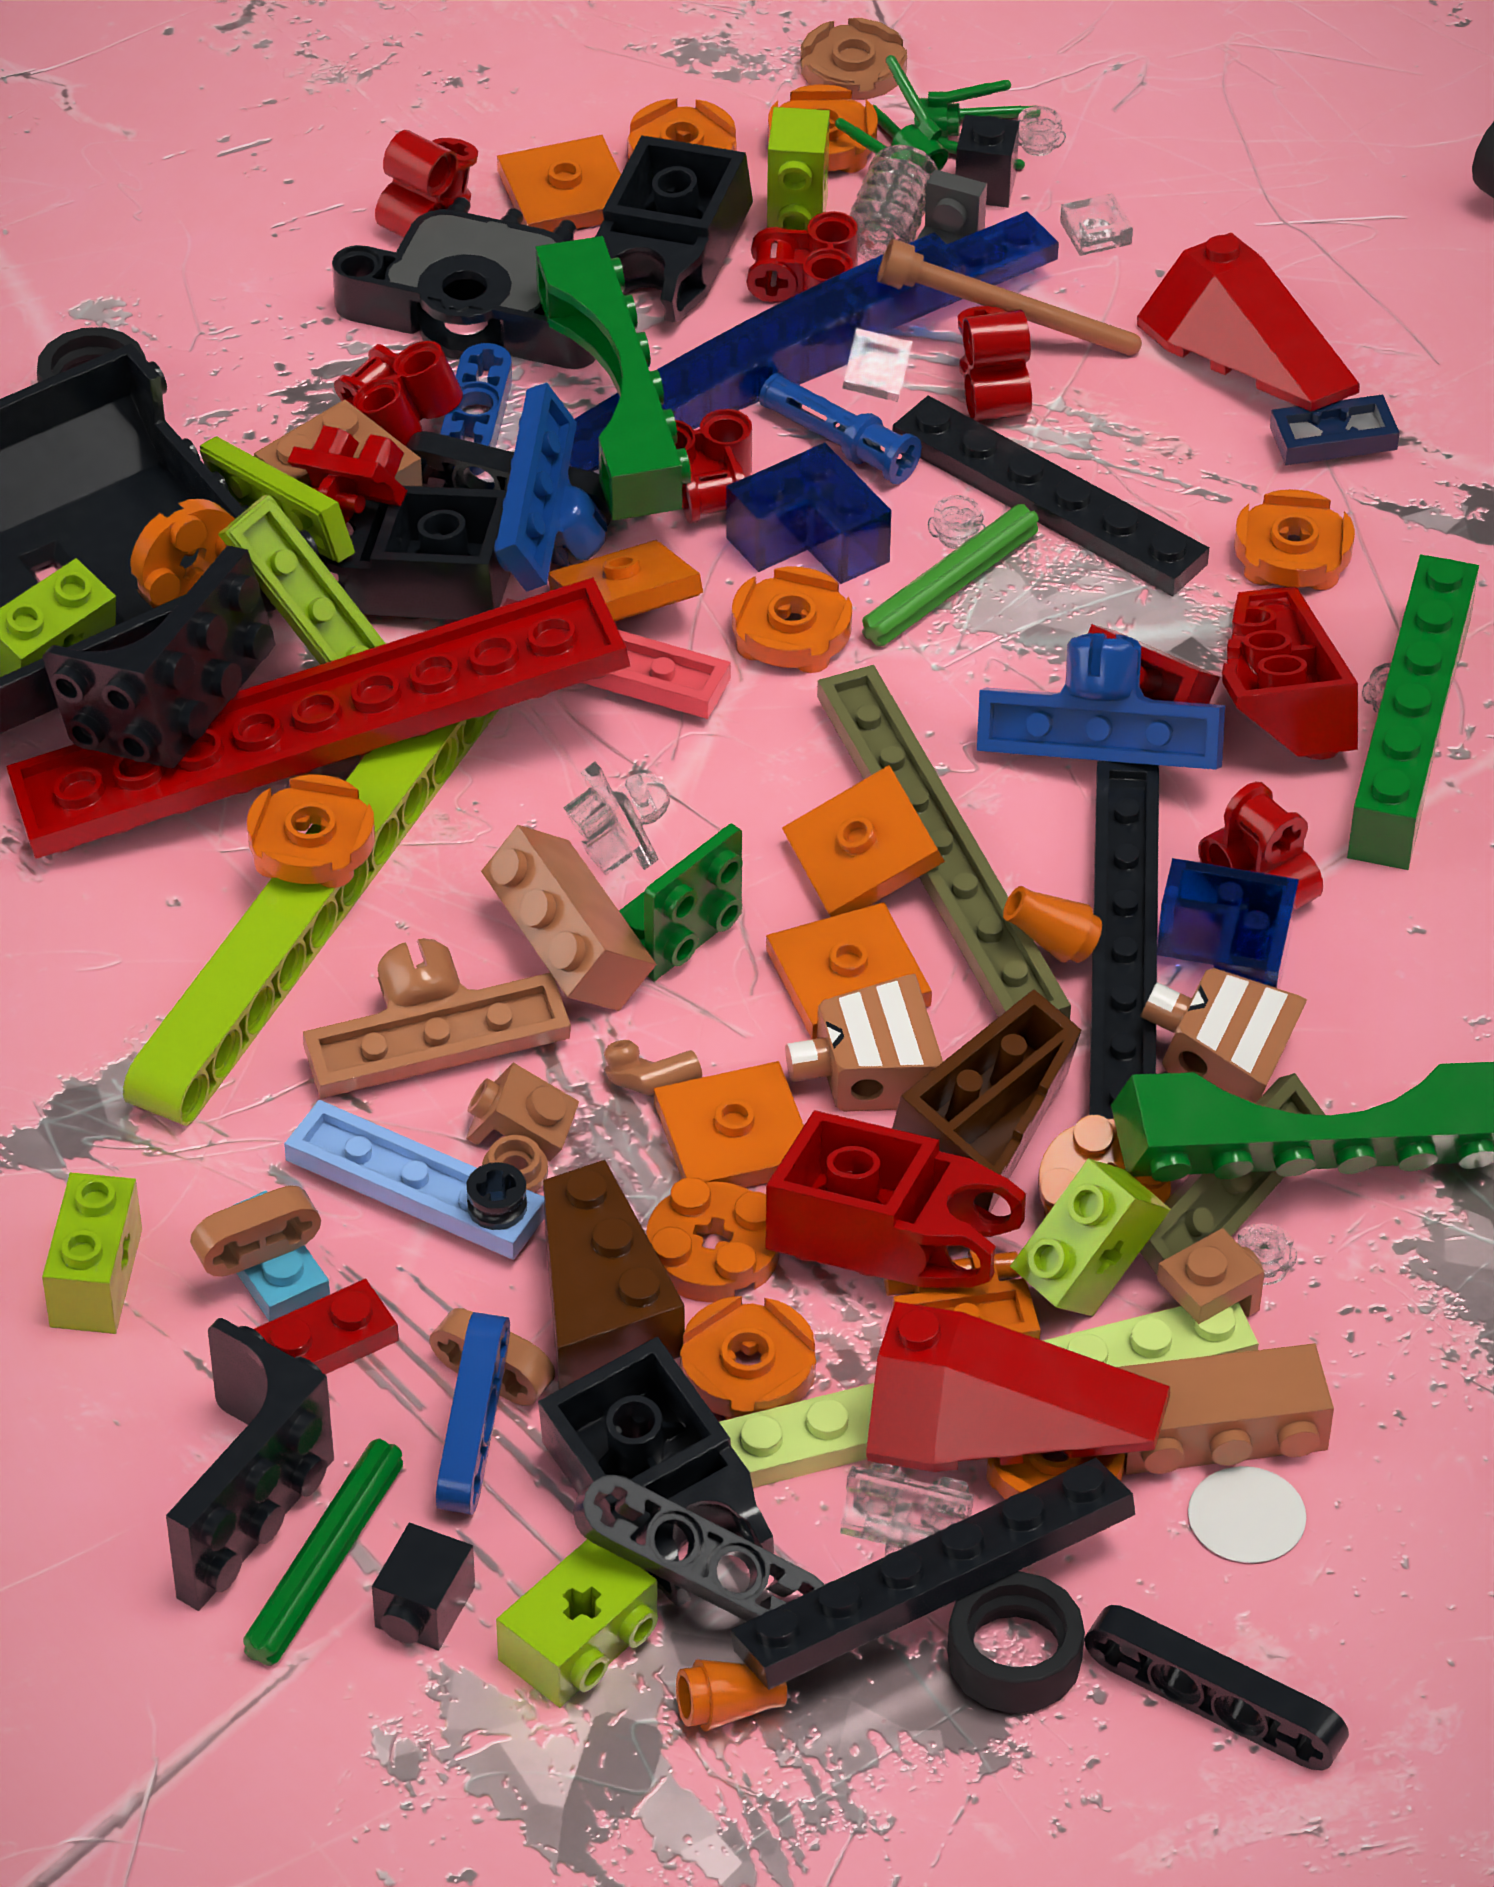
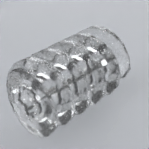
M906 145L885 147L875 154L868 167V172L863 179L862 186L857 193V198L851 207L849 216L853 217L858 226V257L869 264L880 266L886 247L892 238L911 245L916 238V232L922 223V217L926 209L927 181L933 171L937 170L934 161L924 151Z

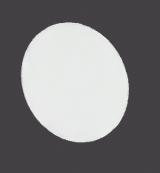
M1239 1466L1217 1471L1206 1477L1195 1488L1189 1501V1522L1198 1540L1213 1553L1235 1562L1261 1563L1279 1558L1293 1549L1301 1539L1306 1527V1509L1297 1490L1279 1475L1261 1468Z

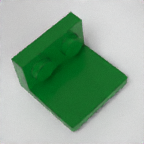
M733 823L720 830L619 910L657 964L647 976L655 982L674 966H681L686 963L698 947L716 933L724 932L731 928L742 914V830Z

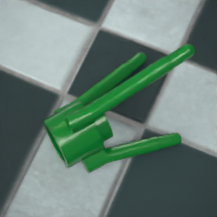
M889 55L886 57V64L920 126L917 127L911 124L900 129L885 113L873 104L877 113L878 124L893 138L891 143L893 150L843 118L836 119L835 126L849 135L850 138L884 159L897 173L905 170L916 182H925L929 180L935 169L941 171L949 156L948 150L938 141L942 130L929 117L896 57Z
M1009 80L988 82L951 91H928V98H919L929 117L942 130L938 141L948 150V153L955 155L958 142L949 140V136H960L961 120H964L965 114L995 116L1002 119L1039 116L1042 112L1041 107L1037 105L960 108V103H954L1007 91L1012 86ZM914 115V125L919 127L920 124ZM1018 159L1017 170H1022L1025 167V162L1022 159Z

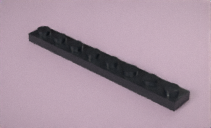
M1097 761L1093 914L1101 919L1102 931L1099 941L1092 952L1089 1115H1100L1106 1119H1114L1111 1105L1131 1075L1156 1074V1024L1140 1016L1157 983L1159 765Z

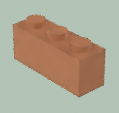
M517 824L481 870L488 883L568 998L620 1011L657 965L569 840Z
M1316 1343L1118 1367L1170 1386V1398L1155 1450L1125 1453L1124 1470L1126 1475L1145 1472L1164 1474L1178 1468L1211 1464L1229 1466L1239 1464L1245 1460L1284 1455L1288 1457H1302L1312 1452L1328 1450L1334 1406Z

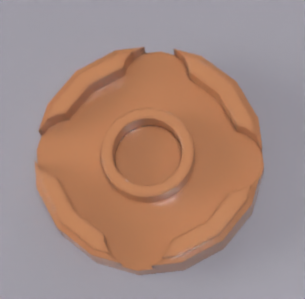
M848 18V25L834 27V21H829L809 32L801 44V74L809 85L826 84L841 86L852 91V100H867L885 95L898 86L886 64V57L889 55L895 56L906 74L907 49L905 50L903 47V39L898 32L881 22L865 18Z

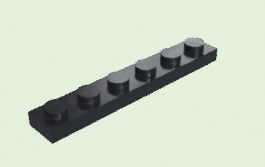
M929 395L892 425V431L900 435L910 433L921 440V459L1011 508L1017 504H1024L1030 511L1036 512L1039 518L1038 523L1171 596L1179 592L1208 565L1210 547Z
M1095 1457L730 1629L734 1652L765 1687L770 1690L1136 1515L1133 1493Z

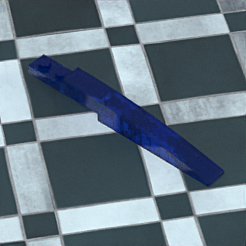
M1028 211L949 244H946L935 232L908 243L915 246L916 253L924 255L923 261L995 286L1058 260L1059 242ZM880 255L761 312L658 368L664 392L662 409H672L675 420L683 421L690 425L692 429L700 427L703 417L718 409L739 411L760 402L759 396L762 386L774 373L785 376L795 384H803L869 356L870 338L960 301L962 298L915 283L913 287L903 285L901 289H897L877 282L878 271L883 255ZM618 392L575 418L577 426L569 466L591 472L599 469V436L612 419L620 399Z

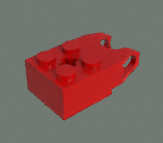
M814 1110L766 1185L765 1249L791 1255L800 1260L815 1261L856 1271L865 1276H876L923 1288H972L990 1282L995 1274L994 1256L996 1246L985 1237L1001 1235L1021 1228L1025 1220L1026 1193L1008 1178L970 1158L939 1151V1139ZM983 1192H993L1000 1195L1010 1206L1011 1214L996 1216L976 1205L975 1198ZM964 1246L971 1249L979 1258L981 1267L965 1269L958 1266L950 1258L947 1247Z

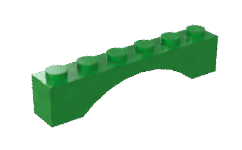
M603 236L535 246L537 292L548 326L569 337L592 354L610 375L620 396L612 419L599 436V481L612 521L681 510L682 485L691 483L689 458L685 448L676 449L677 427L672 409H662L664 392L661 376L658 370L649 371L648 367L651 364L648 339L645 332L636 333L635 329L638 326L636 306L632 294L623 295L622 293L625 290V281L619 257L610 258Z
M1423 554L1419 555L1354 804L1347 854L1348 859L1409 870L1443 716L1455 671L1462 657L1472 617L1479 565Z
M1494 1062L1438 1064L1421 1083L1395 1100L1364 1111L1336 1115L1295 1114L1257 1105L1220 1089L1195 1072L1131 1075L1111 1105L1125 1170L1133 1177L1152 1176L1155 1181L1159 1182L1175 1181L1192 1174H1214L1219 1179H1234L1244 1176L1249 1172L1276 1171L1280 1176L1291 1177L1304 1174L1312 1169L1338 1168L1340 1173L1355 1174L1364 1172L1372 1167L1399 1166V1169L1403 1171H1418L1428 1168L1433 1164L1459 1163L1462 1168L1475 1169L1494 1162Z

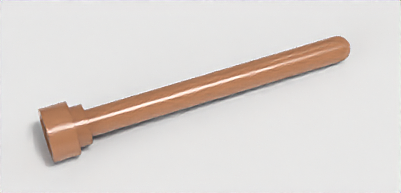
M892 238L884 252L877 276V282L897 289H901L903 285L913 287L915 283L982 306L998 307L1006 312L1022 310L1029 322L1126 355H1134L1141 349V338L1133 332L923 261L924 255L916 253L914 245Z

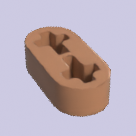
M285 1186L225 1208L204 1218L192 1232L190 1243L205 1271L212 1276L224 1277L306 1245L319 1231L322 1220L304 1189L299 1186Z
M455 1308L450 1311L430 1334L429 1339L431 1349L437 1358L456 1373L459 1371L465 1335L473 1313L464 1308ZM510 1332L499 1395L521 1406H530L537 1401L553 1382L556 1374L554 1365L539 1347Z

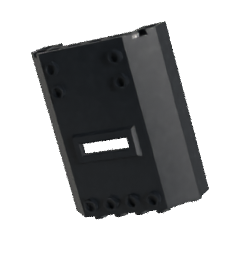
M131 343L0 399V608L41 581L34 571L52 563L62 568L77 558L116 595L115 626L67 647L81 651L112 650L142 639L154 631L185 596H180L156 608H152L141 598L136 590L139 588L137 578L131 574V555L139 535L153 518L160 513L165 517H169L175 511L184 509L178 503L189 499L212 501L221 506L235 519L249 508L248 505L241 506L231 495L225 479L218 471L211 472L200 460L198 451L191 440L188 438L182 439L166 422L163 394L167 393V383L164 374L156 362H148ZM306 530L299 531L320 558L317 545L309 532ZM199 548L193 556L185 555L180 564L185 569L196 560ZM260 589L266 612L269 613L275 610V606ZM43 659L0 677V734L59 708Z

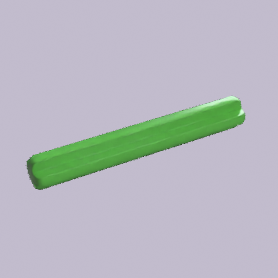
M1017 504L864 616L862 619L864 626L862 633L864 637L871 639L876 646H885L1038 532L1037 522L1039 520L1036 512L1030 511L1024 504Z

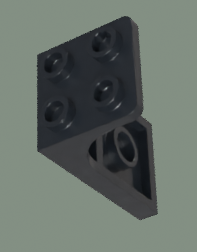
M227 545L165 620L147 636L132 644L106 651H81L52 645L43 654L42 659L68 737L72 743L86 750H94L132 759L137 762L174 769L195 742L204 735L209 725L227 703L236 696L241 686L260 663L269 656L276 643L249 551Z
M223 1318L216 1319L208 1328L215 1399L223 1411L248 1426L166 1514L176 1598L197 1611H200L217 1591L223 1592L232 1585L240 1572L243 1561L260 1543L266 1544L274 1538L283 1523L285 1514L302 1496L308 1497L316 1491L325 1476L327 1467L334 1461L327 1376L310 1360L299 1356L294 1358L267 1343L256 1330L248 1326L238 1327Z

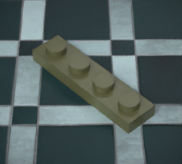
M1295 1073L1279 1077L1255 1103L1295 1114L1325 1115ZM1276 1171L1249 1172L1244 1176L1234 1179H1219L1214 1174L1189 1175L1165 1201L1164 1204L1171 1210L1140 1251L1141 1255L1155 1274L1158 1275L1160 1262L1221 1228H1224L1232 1236L1283 1180L1284 1176L1278 1175Z

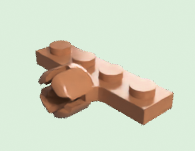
M418 939L417 943L423 962L417 964L415 969L406 942L398 944L382 956L377 968L379 975L377 979L387 1009L378 1014L303 1031V1046L320 1099L570 1039L571 1024L554 977L551 973H546L479 990L467 989L460 983L451 953L445 945L434 939Z

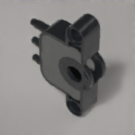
M458 197L447 209L429 211L419 216L411 224L396 252L370 246L354 245L339 250L333 257L332 272L335 308L337 313L347 320L408 334L420 331L423 341L436 342L441 346L445 356L452 359H460L462 353L473 345L492 343L505 348L512 357L566 369L584 368L596 360L592 354L575 341L548 326L537 292L535 246L573 241L576 226L570 220H562L553 232L545 229L522 225L523 214L515 208L509 209L500 220L468 213L471 208L470 202L464 197ZM486 321L488 323L483 330L469 335L457 334L445 327V323L457 325H472Z

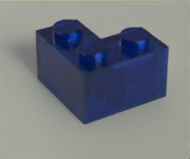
M825 442L726 486V538L758 572L808 550L840 584H843L890 562L892 510Z
M1172 858L1161 904L1157 955L1214 965L1216 969L1280 989L1293 931L1299 879Z

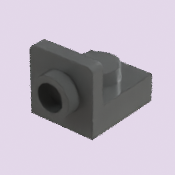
M935 169L927 181L925 226L914 243L915 252L924 255L926 259L958 268L966 267L984 237L987 183Z

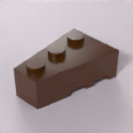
M1033 989L902 1094L892 1129L939 1139V1151L970 1158L1009 1179L1069 1072L1082 1029ZM993 1192L980 1193L975 1198V1204L991 1213L1000 1195Z
M606 1160L543 1180L545 1238L558 1390L657 1336L673 1359L680 1357L685 1332V1305Z

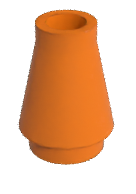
M1018 886L1013 890L1003 910L1004 920L1016 925L1060 962L1072 960L1080 963L1086 960L1095 949L1102 931V921L1093 914L1090 905L1034 892L1024 886Z
M697 1659L691 1668L679 1669L677 1673L676 1697L681 1719L687 1727L700 1725L701 1729L706 1732L768 1709L784 1707L787 1701V1684L784 1682L768 1690L746 1664Z

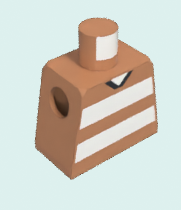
M1212 968L1205 971L1192 998L1157 982L1140 1017L1175 1033L1162 1061V1065L1167 1072H1195L1220 1089L1256 1103L1262 1097L1308 999Z
M916 974L905 975L823 1000L818 1005L817 1039L786 1043L785 1045L786 1063L791 1081L796 1082L827 1077L835 1107L843 1112L897 1110L901 1095L943 1062Z

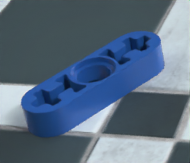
M481 343L467 348L460 357L456 378L462 388L463 397L459 405L445 415L440 434L465 440V436L474 438V443L496 448L512 387V358L510 353L500 345ZM484 371H489L487 383L479 381V377L482 376ZM470 405H485L490 408L489 411L482 414H468L462 411L463 408ZM469 467L475 476L485 472V470L478 467Z
M473 1312L470 1317L437 1481L436 1507L439 1510L473 1515L477 1508L510 1338L509 1317Z

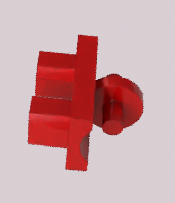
M323 425L312 449L294 446L287 462L292 467L305 469L309 474L312 488L339 503L345 524L354 513H361L364 510L365 500L401 506L407 490L395 479L404 452L391 439L370 434L359 458H354L353 456L359 442L350 433L340 428Z

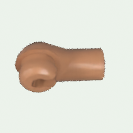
M630 1040L613 1042L604 1051V1057L608 1063L604 1070L612 1083L647 1096H654V1088L698 1079L703 1076L700 1062L693 1050H688L656 1062L639 1058V1047Z

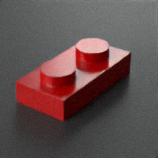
M366 1278L254 1328L267 1343L294 1358L299 1356L310 1360L323 1374H328L399 1341L397 1322Z

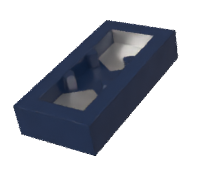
M1383 394L1340 400L1312 412L1298 406L1271 410L1270 429L1285 466L1398 450L1400 432Z

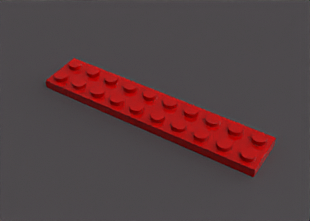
M594 577L240 690L227 703L209 725L204 735L195 742L174 769L137 762L132 759L94 750H86L75 744L13 763L6 767L35 859L56 852L68 851L75 846L105 836L127 832L136 826L173 814L185 813L195 807L235 794H244L254 788L281 779L306 774L315 768L352 756L364 755L374 749L411 737L423 736L433 730L457 722L482 717L491 711L532 698H540L550 692L590 679H599L631 665L625 643Z

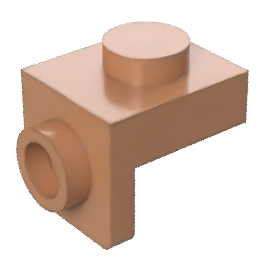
M513 1062L495 1081L486 1078L475 1091L467 1109V1112L474 1115L466 1139L479 1145L494 1129L505 1136H526L537 1143L546 1155L547 1161L550 1162L563 1148L579 1101Z
M1221 1228L1160 1262L1157 1281L1200 1324L1239 1302L1246 1317L1260 1311L1265 1271L1260 1260L1251 1249L1241 1247L1224 1228Z

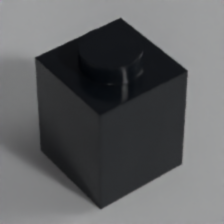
M965 114L956 149L955 175L987 183L986 205L1009 208L1017 174L1020 121L1000 119L995 116Z
M409 1522L372 1585L375 1627L384 1630L390 1637L402 1643L412 1644L416 1642L439 1651L475 1588L473 1545Z

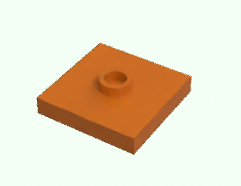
M603 135L497 155V171L513 207L520 210L523 214L521 224L545 229L553 232L562 220L572 221L576 229L602 224L604 220L603 209L621 176Z
M657 539L550 571L548 575L550 591L594 577L614 622L697 597L703 593L700 573Z
M890 765L782 827L830 917L868 907L945 862Z
M884 902L766 935V951L811 1039L817 1038L818 1005L823 1000L905 975L916 974L926 1007L931 1006L932 990Z
M779 1061L654 1088V1105L681 1179L694 1177L705 1182H726L744 1188L768 1183L804 1126Z

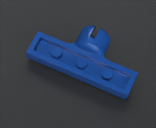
M547 382L526 391L522 416L519 419V431L514 456L511 459V471L506 497L503 500V512L498 537L494 545L495 554L501 567L505 571L511 572L526 592L547 585L551 562L563 567H567L570 564L568 561L569 555L563 548L567 547L576 560H588L603 546L606 540L605 532H607L606 518L583 489L572 486L570 483L568 469L577 422Z
M1088 633L1072 638L1067 644L1066 680L1061 692L989 687L979 690L977 751L1217 770L1222 767L1225 705L1162 701L1145 697L1139 687L1141 645L1139 642L1125 635L1116 634V639H1108L1104 633Z

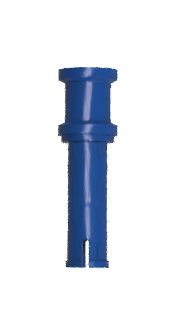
M779 373L771 375L762 386L759 396L760 405L778 412L807 430L813 431L841 446L842 453L849 461L854 464L865 462L882 471L883 478L888 482L901 484L909 478L918 465L922 451L921 440L910 433L900 435L884 427L882 420L872 413L859 414L857 416L826 398L793 383ZM802 405H805L810 409L826 416L827 420L825 421L819 418L818 416L804 410L802 408ZM881 446L885 448V452L880 449ZM899 454L902 455L901 459H897Z

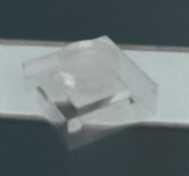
M1113 193L1061 204L1060 223L1079 256L1132 245L1133 226Z
M857 328L842 389L898 402L913 342Z

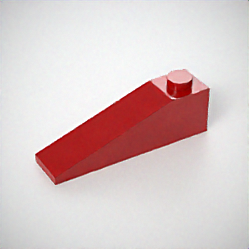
M1232 232L1213 236L1204 243L1183 250L1137 315V326L1168 352L1182 358L1190 352L1210 360V369L1222 375H1227L1232 369L1256 379V389L1310 412L1360 393V383L1268 263Z
M1279 587L1238 592L1232 620V637L1228 640L1227 662L1224 663L1222 671V683L1236 707L1297 757L1305 756L1310 759L1324 760L1335 757L1339 752L1358 750V682L1297 587Z
M895 1301L877 1356L866 1449L867 1461L930 1472L958 1470L959 1461L999 1457L1001 1466L1024 1463L1023 1455L1063 1451L1070 1458L1155 1450L1170 1398V1386L964 1312Z

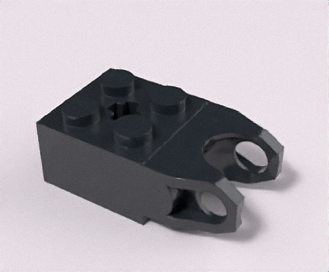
M641 135L603 209L604 220L595 236H603L610 258L619 257L625 281L623 295L643 287L661 290L660 300L665 307L664 320L671 322L683 319L690 310L707 296L753 203L746 152Z
M403 486L407 493L401 506L365 500L364 510L361 513L353 514L348 521L354 530V533L350 535L355 550L353 555L338 563L319 553L321 561L328 570L338 574V583L363 614L398 616L408 619L438 618L461 620L501 606L511 572L505 571L499 564L494 547L495 540L498 537L503 512V500L506 497L507 490Z
M658 1336L538 1401L542 1442L578 1495L585 1487L603 1476L617 1475L624 1477L774 1553L773 1534L756 1505L749 1470L732 1448L729 1435ZM608 1495L600 1502L594 1501V1504L603 1510L600 1521L606 1526L618 1518L638 1526L636 1531L630 1536V1539L636 1542L638 1530L650 1517L648 1512L644 1511L642 1516L632 1521L615 1511L617 1499L614 1496ZM669 1523L660 1524L655 1532V1546L659 1553L668 1560L679 1561L678 1553L681 1547L688 1542L684 1532L676 1525ZM645 1570L657 1579V1588L663 1591L666 1597L677 1607L692 1600L688 1591Z

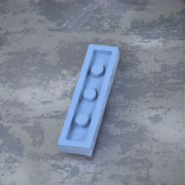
M322 1100L317 1101L284 1143L286 1161L512 1260L516 1258L544 1220V1196L526 1189L527 1211L523 1219L516 1225L500 1230H491L479 1226L472 1221L468 1213L466 1183L470 1174L477 1167ZM502 1191L490 1192L492 1201L503 1200Z

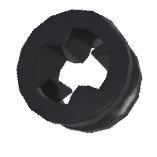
M496 1162L479 1166L470 1174L466 1183L468 1213L472 1221L487 1229L500 1230L512 1227L523 1219L527 1211L526 1179L520 1170L513 1165ZM502 1191L503 1200L492 1201L490 1192Z

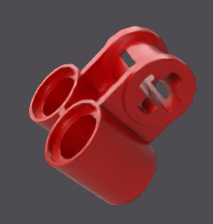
M402 130L397 133L387 146L383 158L384 173L393 178V180L382 191L375 208L377 224L405 237L411 224L419 216L429 211L447 209L458 197H464L470 202L471 192L467 185L470 167L477 163L479 152L477 148L469 142L456 138H438L430 141L410 130Z
M837 211L823 212L817 214L809 221L807 230L770 227L759 231L753 237L751 254L755 263L749 268L746 280L748 290L753 296L771 303L782 301L803 302L804 314L810 320L821 324H836L846 320L853 311V280L858 272V226L853 217ZM773 243L778 244L776 258H771ZM777 271L776 285L772 287V272Z
M977 306L960 312L957 318L958 329L963 337L964 356L959 360V370L964 377L966 406L970 418L978 422L1029 415L1032 411V388L1026 362L1030 360L1031 341L1025 313L1022 310L1006 312L1001 308L992 306Z
M422 341L412 344L401 351L399 355L384 345L376 344L368 351L369 359L350 376L342 375L334 382L335 391L341 401L344 399L403 445L407 444L409 438L414 433L423 431L420 420L423 418H439L448 414L459 405L463 397L462 388L441 346L433 341Z
M718 409L703 417L700 429L693 430L690 425L683 421L675 420L677 427V444L675 446L676 449H686L691 469V483L682 485V509L687 522H699L701 515L732 509L737 514L747 513L749 498L746 480L749 479L752 473V422L748 416L733 409Z
M1255 781L1241 788L1231 798L1223 816L1225 827L1200 840L1198 855L1201 865L1209 878L1222 888H1229L1237 883L1242 902L1247 911L1255 920L1268 925L1320 897L1323 892V878L1314 859L1303 850L1304 840L1308 831V822L1297 812L1288 813L1273 800L1272 791L1263 782Z

